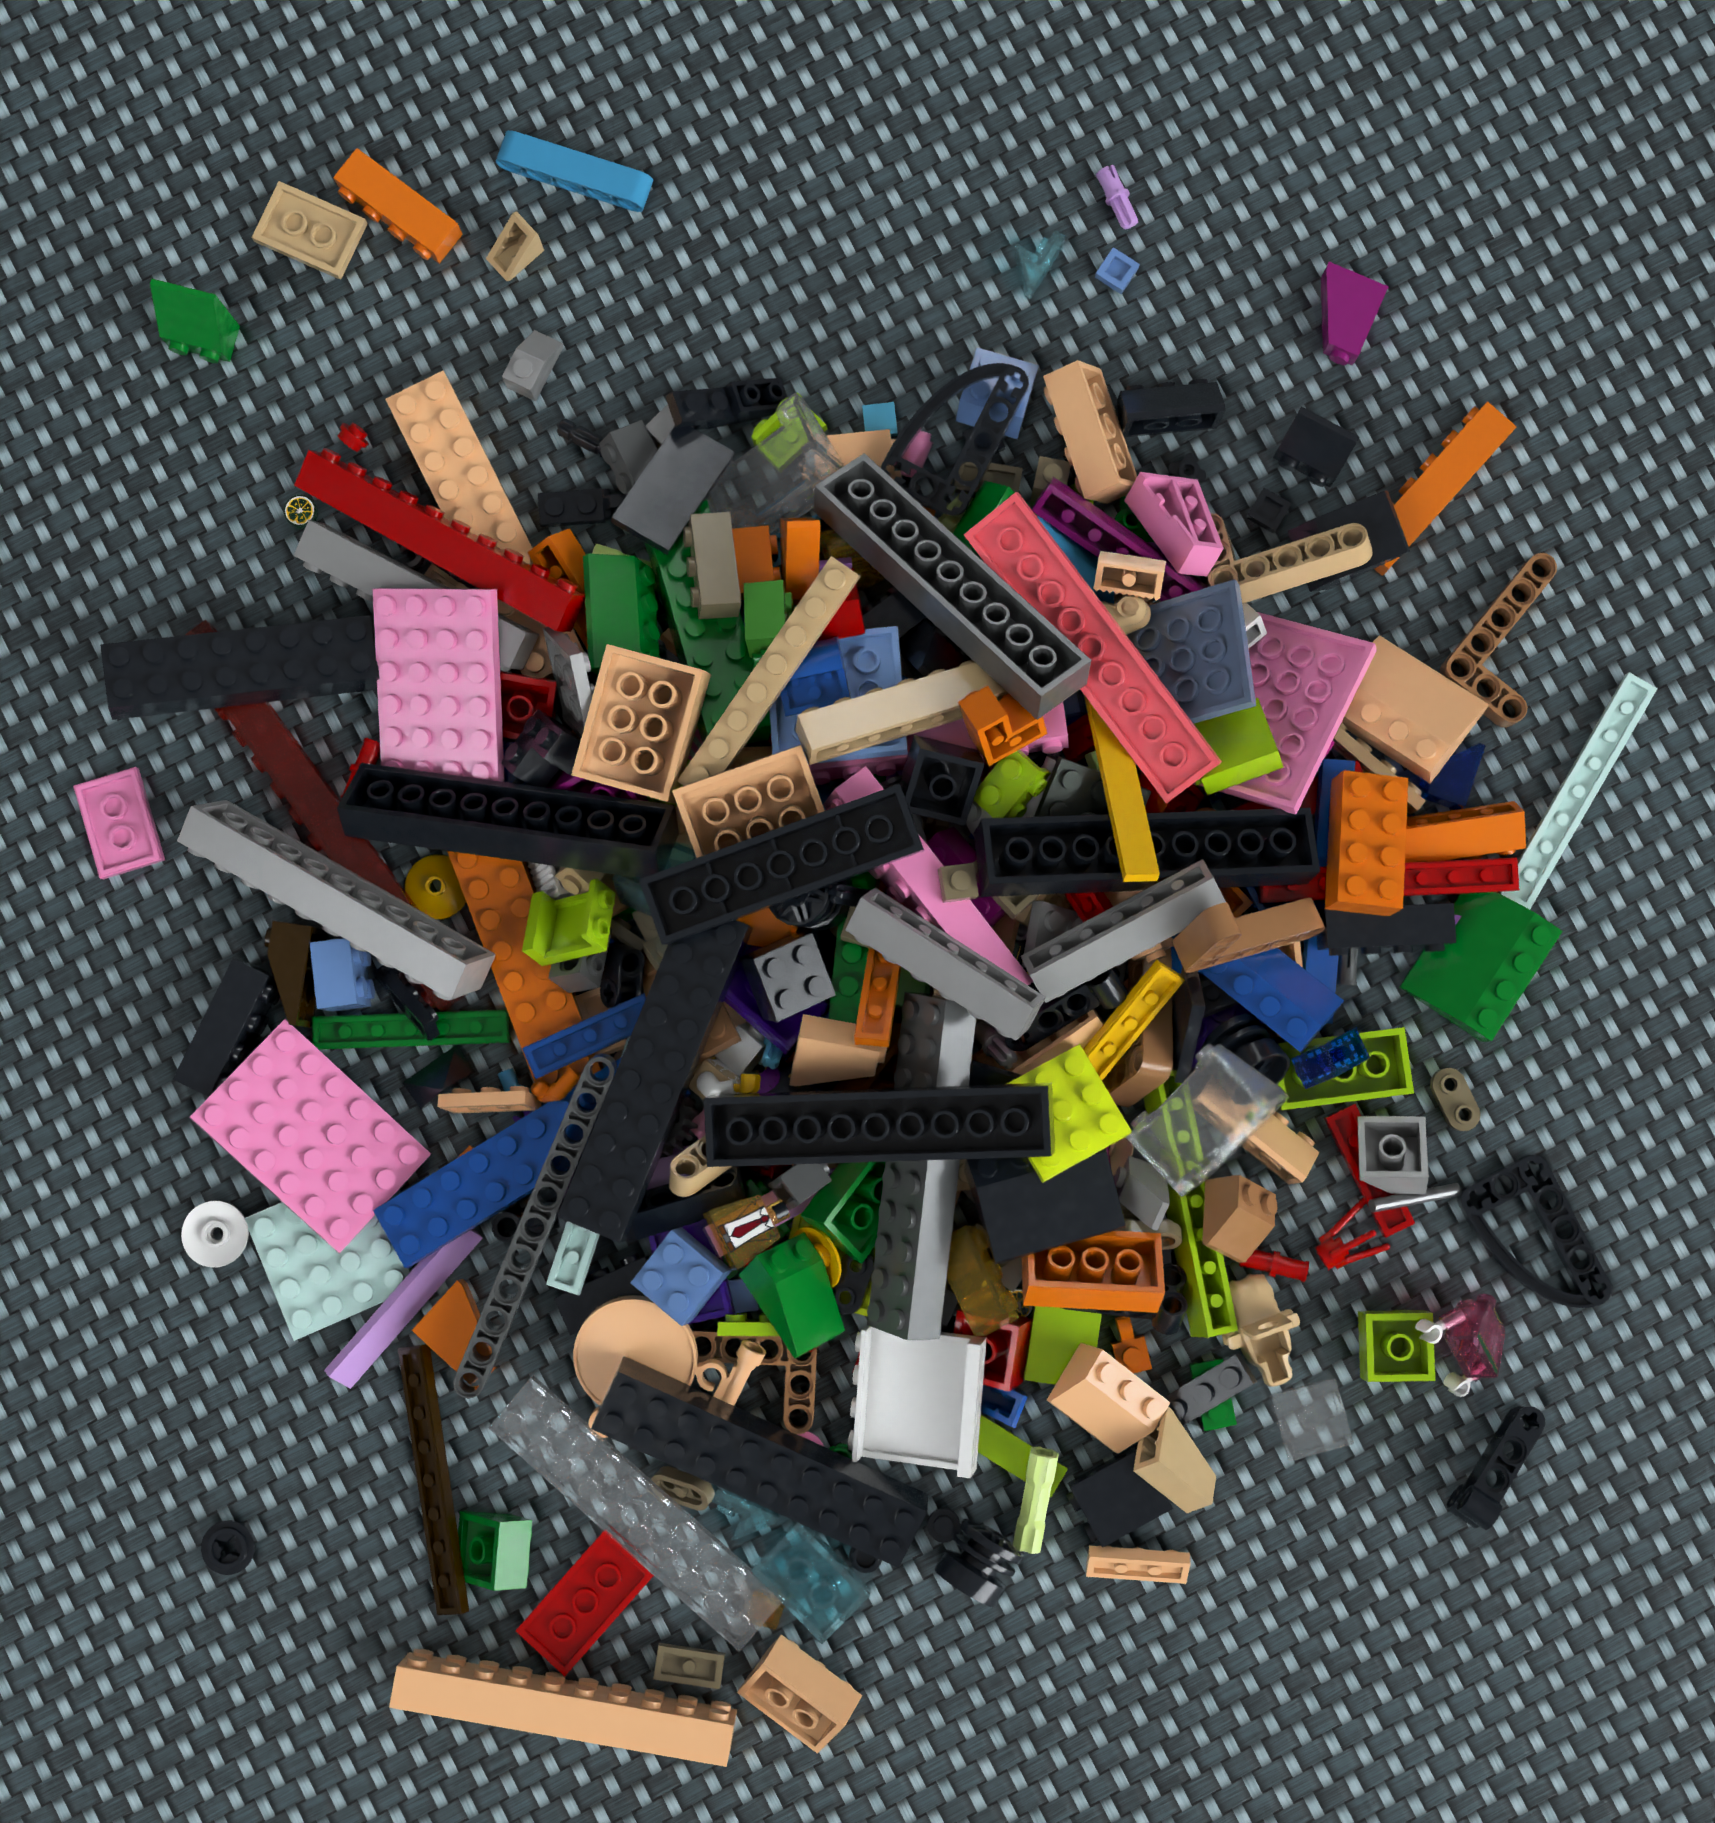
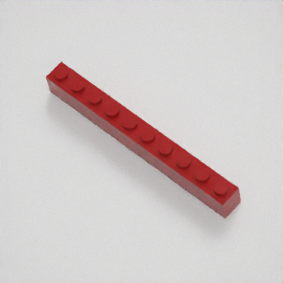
M323 448L322 452L308 450L294 486L479 589H497V599L554 631H572L585 601V595L577 591L578 585L564 578L557 580L549 576L551 571L536 563L529 565L523 561L524 556L517 551L506 548L504 551L498 548L495 539L484 534L477 536L469 532L471 527L456 519H453L452 522L443 517L444 511L431 505L424 507L418 504L419 498L402 490L398 493L391 489L393 486L391 482L381 477L374 476L373 479L366 475L367 469L352 462L346 464L340 461L342 456L337 452L327 448Z

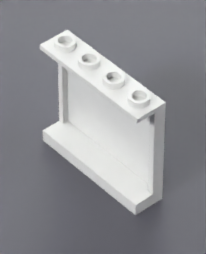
M868 1325L861 1332H858L855 1341V1351L860 1352L859 1365H855L853 1371V1385H857V1397H853L850 1408V1416L855 1418L854 1430L850 1431L848 1438V1450H852V1462H857L861 1457L953 1469L957 1470V1477L971 1478L977 1469L987 1338L940 1332V1339L905 1340Z

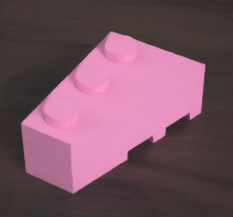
M1139 472L1124 501L1177 573L1207 577L1224 548L1198 479Z

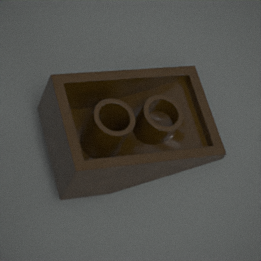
M272 921V927L268 928L265 934V947H268L267 955L289 1025L312 1028V1017H314L316 1009V996L310 942L326 941L328 933L323 929L312 926Z

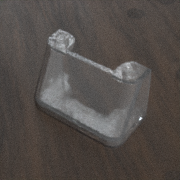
M796 392L778 406L777 417L783 426L736 461L732 460L706 498L711 513L730 512L732 529L769 525L770 535L778 534L780 532V518H800L814 507V485L845 466L810 407Z
M1210 1043L1206 1045L1195 1056L1199 1061L1195 1065L1196 1070L1157 1110L1150 1114L1143 1111L1131 1123L1134 1128L1132 1133L1126 1137L1181 1197L1200 1186L1212 1176L1289 1098L1288 1094L1280 1086L1221 1044L1214 1047Z

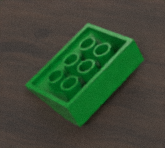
M1498 892L1459 894L1454 901V914L1461 916L1455 926L1456 943L1445 945V951L1425 952L1424 948L1399 988L1480 1042H1489L1493 1040L1563 931L1537 913Z

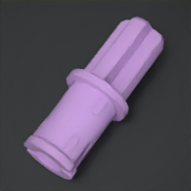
M1114 165L1102 168L1096 173V177L1107 197L1105 202L1108 206H1112L1120 226L1125 230L1130 229L1138 223V218L1128 199L1129 190L1124 188Z

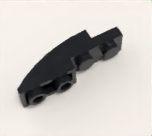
M781 378L733 381L725 387L672 391L666 396L675 427L693 426L696 430L723 427L773 415L780 402L787 398Z

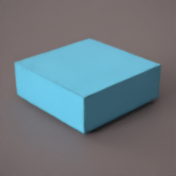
M894 402L862 405L865 431L890 429L891 437L898 436Z

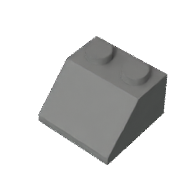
M1357 1116L1359 1180L1391 1194H1426L1429 1178L1426 1118L1417 1116Z

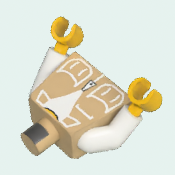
M713 1056L697 1065L689 1088L703 1100L711 1095L755 1093L760 1089L761 1073L758 1070H754L750 1074L741 1073V1076H738L716 1056Z

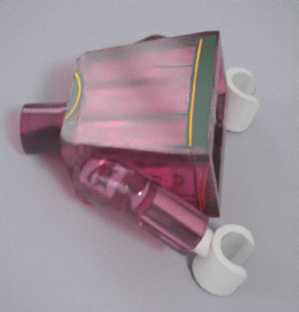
M1479 1294L1476 1300H1461L1454 1309L1439 1316L1440 1321L1433 1323L1429 1320L1421 1319L1415 1326L1417 1330L1424 1333L1419 1338L1433 1344L1439 1342L1442 1337V1331L1446 1330L1444 1337L1464 1375L1461 1377L1455 1372H1451L1445 1377L1443 1383L1449 1388V1392L1459 1397H1464L1468 1394L1470 1382L1473 1380L1477 1382L1481 1378H1498L1505 1339V1328L1495 1310L1496 1299L1489 1294Z

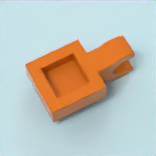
M1115 1317L1120 1341L1111 1343L1114 1358L1133 1374L1152 1369L1145 1337L1143 1335L1134 1337L1130 1317Z

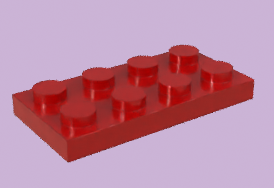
M606 1527L515 1631L565 1677L656 1572Z

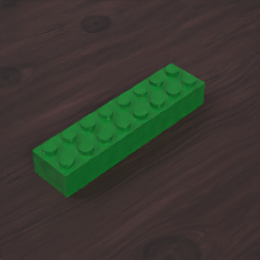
M707 499L696 514L710 513ZM682 534L668 555L647 543L645 545L656 576V584L679 664L702 669L711 674L697 724L703 743L753 671L752 658L749 657L745 641V627L740 611L738 617L699 619L697 607L691 606L690 588L695 587L694 577H688L687 557H691L690 547H684ZM770 711L767 712L746 744L769 740L771 734Z

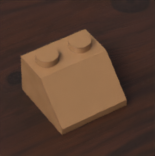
M1241 1175L1205 1180L1202 1244L1239 1263L1246 1262L1275 1227V1214L1277 1212L1276 1194Z

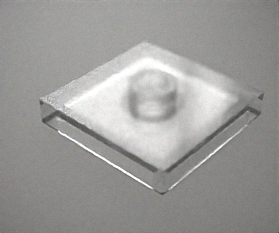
M1329 1378L1270 1395L1288 1461L1354 1444L1336 1378Z

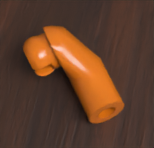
M569 1068L556 1083L548 1084L543 1079L536 1080L531 1086V1092L537 1096L536 1100L542 1103L560 1101L578 1084L580 1077Z

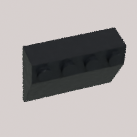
M1106 1149L1090 1156L1044 1183L1041 1182L1027 1157L966 1159L964 1172L995 1264L1122 1229L1126 1226Z

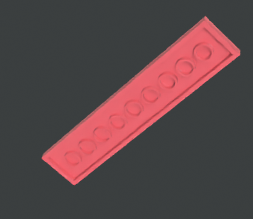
M1015 492L964 534L984 563L1092 660L1087 684L1080 690L1166 803L1222 762L1019 492Z

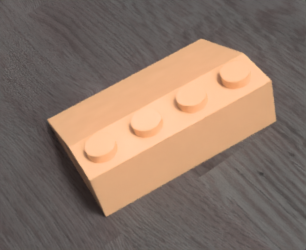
M1379 635L1372 642L1375 643L1377 651L1342 722L1348 731L1431 784L1488 708L1489 704Z
M607 644L571 775L676 804L672 790L681 786L677 780L687 765L711 674L702 669Z
M801 745L672 790L696 858L825 811Z

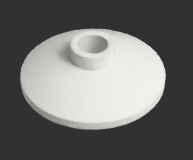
M223 1201L205 1202L195 1207L187 1215L181 1232L182 1243L186 1253L196 1263L206 1267L226 1266L234 1262L243 1253L248 1241V1225L243 1214L235 1206ZM217 1227L223 1230V1237L220 1240L215 1239L213 1236V1231Z

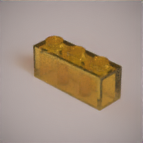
M965 1225L952 1232L947 1279L974 1336H986L1018 1319L1019 1316L1015 1310L1018 1308V1304L1010 1290L1006 1291L1001 1281L1003 1272L999 1264H995L994 1259L991 1260L986 1248L989 1247L984 1233L980 1229L977 1230L976 1227Z

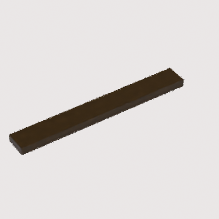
M427 1344L398 1348L436 1611L437 1615L464 1614L469 1612V1604L431 1350Z

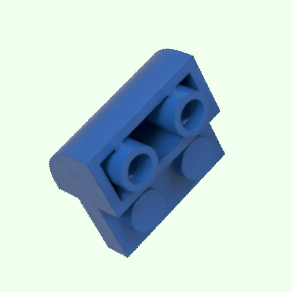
M838 636L816 641L781 692L785 717L801 714L804 710L811 707L822 708L832 705L835 701L844 697L851 698Z

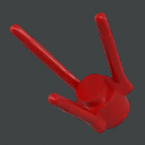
M1364 1198L1357 1202L1327 1233L1318 1238L1321 1244L1314 1248L1328 1270L1334 1267L1338 1270L1346 1264L1390 1249V1244L1386 1243L1349 1255L1350 1249L1376 1235L1375 1230H1370L1346 1244L1342 1242L1340 1237L1333 1240V1237L1366 1204Z

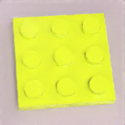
M1080 1044L1007 1083H1052L1055 1153L1049 1157H1027L1042 1183L1132 1133V1130Z

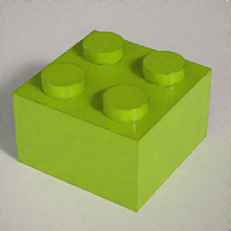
M1426 1310L1358 1311L1360 1378L1367 1382L1435 1381L1434 1344L1420 1339L1419 1337L1424 1333L1415 1328L1421 1319L1433 1322V1313Z

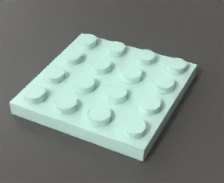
M282 1202L245 1218L248 1230L294 1341L383 1303L412 1271L411 1268H404L376 1215L341 1253H337Z

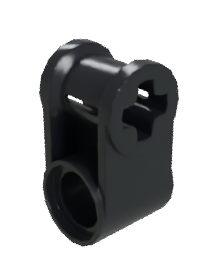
M620 942L609 944L600 985V997L607 1008L615 1007L644 993L645 957L640 950Z

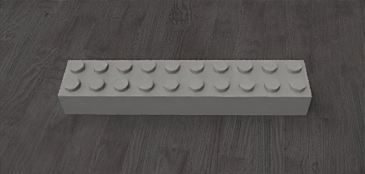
M228 800L194 805L189 809L177 840L188 847L189 853L197 857L209 859L215 863L214 866L218 870L233 873L240 877L244 885L264 891L268 894V898L276 903L290 906L295 909V913L299 917L314 920L321 924L325 932L345 938L350 941L349 944L354 949L369 952L376 956L380 964L400 970L405 973V977L409 981L426 985L433 990L432 992L435 996L441 999L453 1000L482 988L496 956L495 953Z

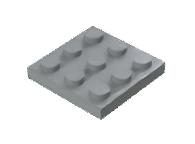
M546 627L543 628L554 680L557 681V694L562 717L581 739L595 689L592 683L589 684L587 672L591 671L590 661L586 652H581L577 643H573L567 633L564 634L563 632L554 631Z

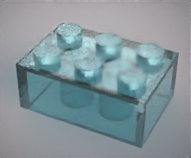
M796 1521L752 1564L751 1572L821 1644L870 1597V1587L813 1529Z

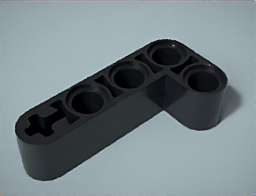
M732 1166L689 1197L677 1196L671 1191L669 1184L647 1190L627 1240L643 1239L741 1208L747 1200L740 1166Z

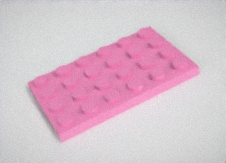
M372 589L375 652L379 671L377 693L381 766L504 782V766L501 764L504 756L497 589Z
M1259 613L1267 634L1249 648L1255 698H1258L1284 768L1219 792L1275 809H1282L1296 815L1377 650L1375 643Z
M286 1019L270 1033L189 1117L337 1253H341L375 1216L373 1210L389 1201L431 1155L426 1148L295 1027L289 1025Z

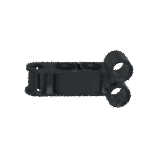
M1115 966L1060 997H1056L1047 1003L1044 1001L1030 1028L1023 1034L1025 1043H1023L1021 1037L1016 1041L1005 1037L1008 1048L1013 1051L1027 1050L1099 1005H1102L1105 1009H1113L1122 1004L1128 995V990L1119 979L1120 971Z
M1167 1263L1163 1265L1165 1295L1158 1313L1077 1308L1062 1309L1150 1319L1155 1330L1165 1335H1172L1180 1329L1187 1311L1188 1303L1182 1295L1187 1276L1185 1271L1176 1264Z
M1516 1406L1509 1410L1465 1484H1460L1449 1497L1446 1504L1447 1510L1475 1529L1480 1526L1484 1530H1488L1493 1526L1502 1511L1501 1500L1544 1430L1545 1417L1539 1409ZM1522 1416H1527L1526 1422L1529 1423L1528 1427H1524L1525 1422L1521 1419ZM1507 1441L1513 1445L1514 1449L1513 1455L1509 1459L1503 1453V1446ZM1491 1469L1497 1477L1493 1487H1489L1486 1483V1474Z

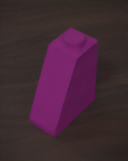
M1328 262L1321 276L1323 353L1328 355L1330 360L1337 364L1353 366L1361 352L1389 286L1332 262Z

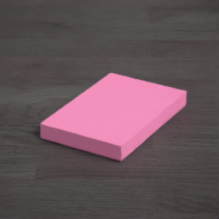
M133 767L73 786L100 879L104 880L165 861L139 768Z

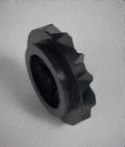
M232 1520L218 1522L210 1527L201 1543V1554L205 1564L212 1571L222 1575L236 1574L245 1569L251 1563L256 1549L253 1533L249 1532L245 1524ZM236 1536L233 1547L238 1553L231 1552L222 1559L225 1547L221 1544V1541L227 1542Z

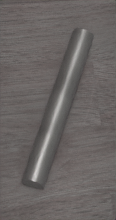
M1458 1183L1427 1188L1426 1194H1396L1370 1199L1368 1206L1372 1213L1460 1196L1461 1188Z

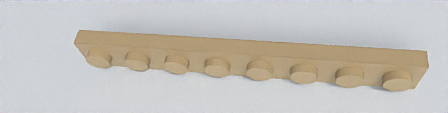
M831 556L677 780L680 784L686 786L728 771L861 576Z

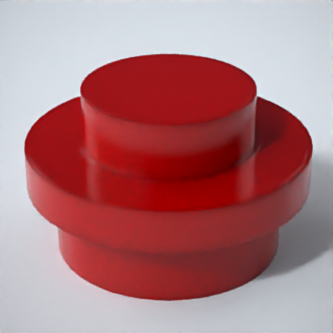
M352 422L349 426L343 423L340 426L341 431L337 436L352 450L359 452L362 447L366 448L369 445L365 439L368 434L357 424Z

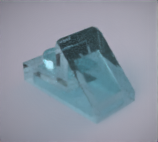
M1057 230L1053 232L1049 239L1046 237L1042 239L1035 254L1019 244L1015 245L1014 256L1024 296L1031 300L1064 248L1066 236Z
M720 1487L717 1488L712 1499L713 1503L718 1504L716 1507L718 1511L734 1517L736 1513L742 1515L731 1540H736L776 1524L779 1517L778 1513Z

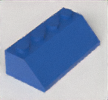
M1278 948L1199 970L1301 1053L1344 1002L1343 999Z

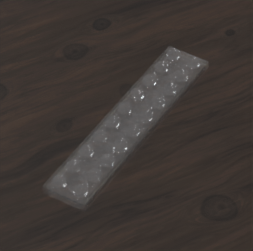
M534 1375L488 1427L739 1652L783 1602V1596L612 1444L592 1430L585 1420Z

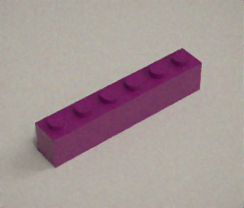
M1054 476L1032 507V511L1098 558L1100 551L1166 561L1160 599H1158L1160 602L1209 587L1194 575L1177 573L1164 554Z

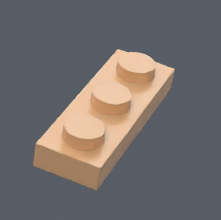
M511 1086L509 1091H501V1089L494 1087H482L480 1092L472 1093V1090L454 1088L452 1093L438 1094L437 1107L452 1113L535 1111L541 1107L542 1102L536 1100L537 1096L530 1093V1088L524 1086Z
M1089 1545L1086 1577L1186 1584L1191 1564L1190 1553L1178 1552L1176 1550H1146L1139 1547L1118 1548L1108 1545L1102 1548L1101 1545Z

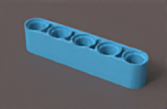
M506 131L496 159V164L506 171L635 212L643 211L653 183V178L642 171L516 131Z

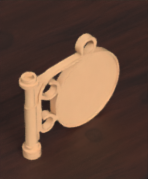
M632 1295L609 1300L591 1312L577 1334L573 1349V1362L582 1388L598 1405H601L623 1356L689 1386H691L694 1375H696L700 1387L707 1391H713L715 1384L707 1381L703 1376V1372L708 1368H715L721 1373L722 1378L713 1397L735 1406L751 1371L761 1364L766 1350L753 1341L743 1340L736 1352L738 1357L737 1363H734L729 1374L726 1366L720 1360L707 1359L704 1362H698L697 1344L688 1324L679 1325L648 1297ZM597 1407L590 1415L589 1429L597 1437L607 1438V1436L591 1429L599 1409Z

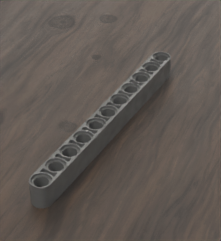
M601 1053L592 1057L585 1065L454 1377V1390L463 1398L470 1399L478 1396L493 1370L617 1071L616 1061L608 1054ZM600 1061L607 1064L610 1070L607 1078H597L593 1074L592 1066L595 1062ZM582 1093H590L596 1098L597 1104L594 1109L588 1110L581 1106L579 1097ZM576 1124L580 1126L583 1130V1138L577 1141L570 1139L566 1132L568 1125ZM562 1155L568 1158L570 1169L567 1171L556 1169L553 1163L554 1157ZM546 1186L552 1187L557 1193V1200L554 1202L543 1200L540 1194L541 1188ZM528 1219H540L544 1224V1231L541 1233L532 1232L527 1224ZM515 1250H527L531 1255V1262L526 1264L518 1262L515 1258ZM512 1280L518 1286V1293L511 1295L504 1292L502 1281ZM491 1311H499L503 1314L505 1323L503 1325L493 1324L489 1319V1313ZM478 1342H486L490 1345L492 1354L488 1356L479 1354L476 1350V1344ZM465 1373H473L477 1376L479 1385L474 1387L467 1385L464 1382L463 1375Z

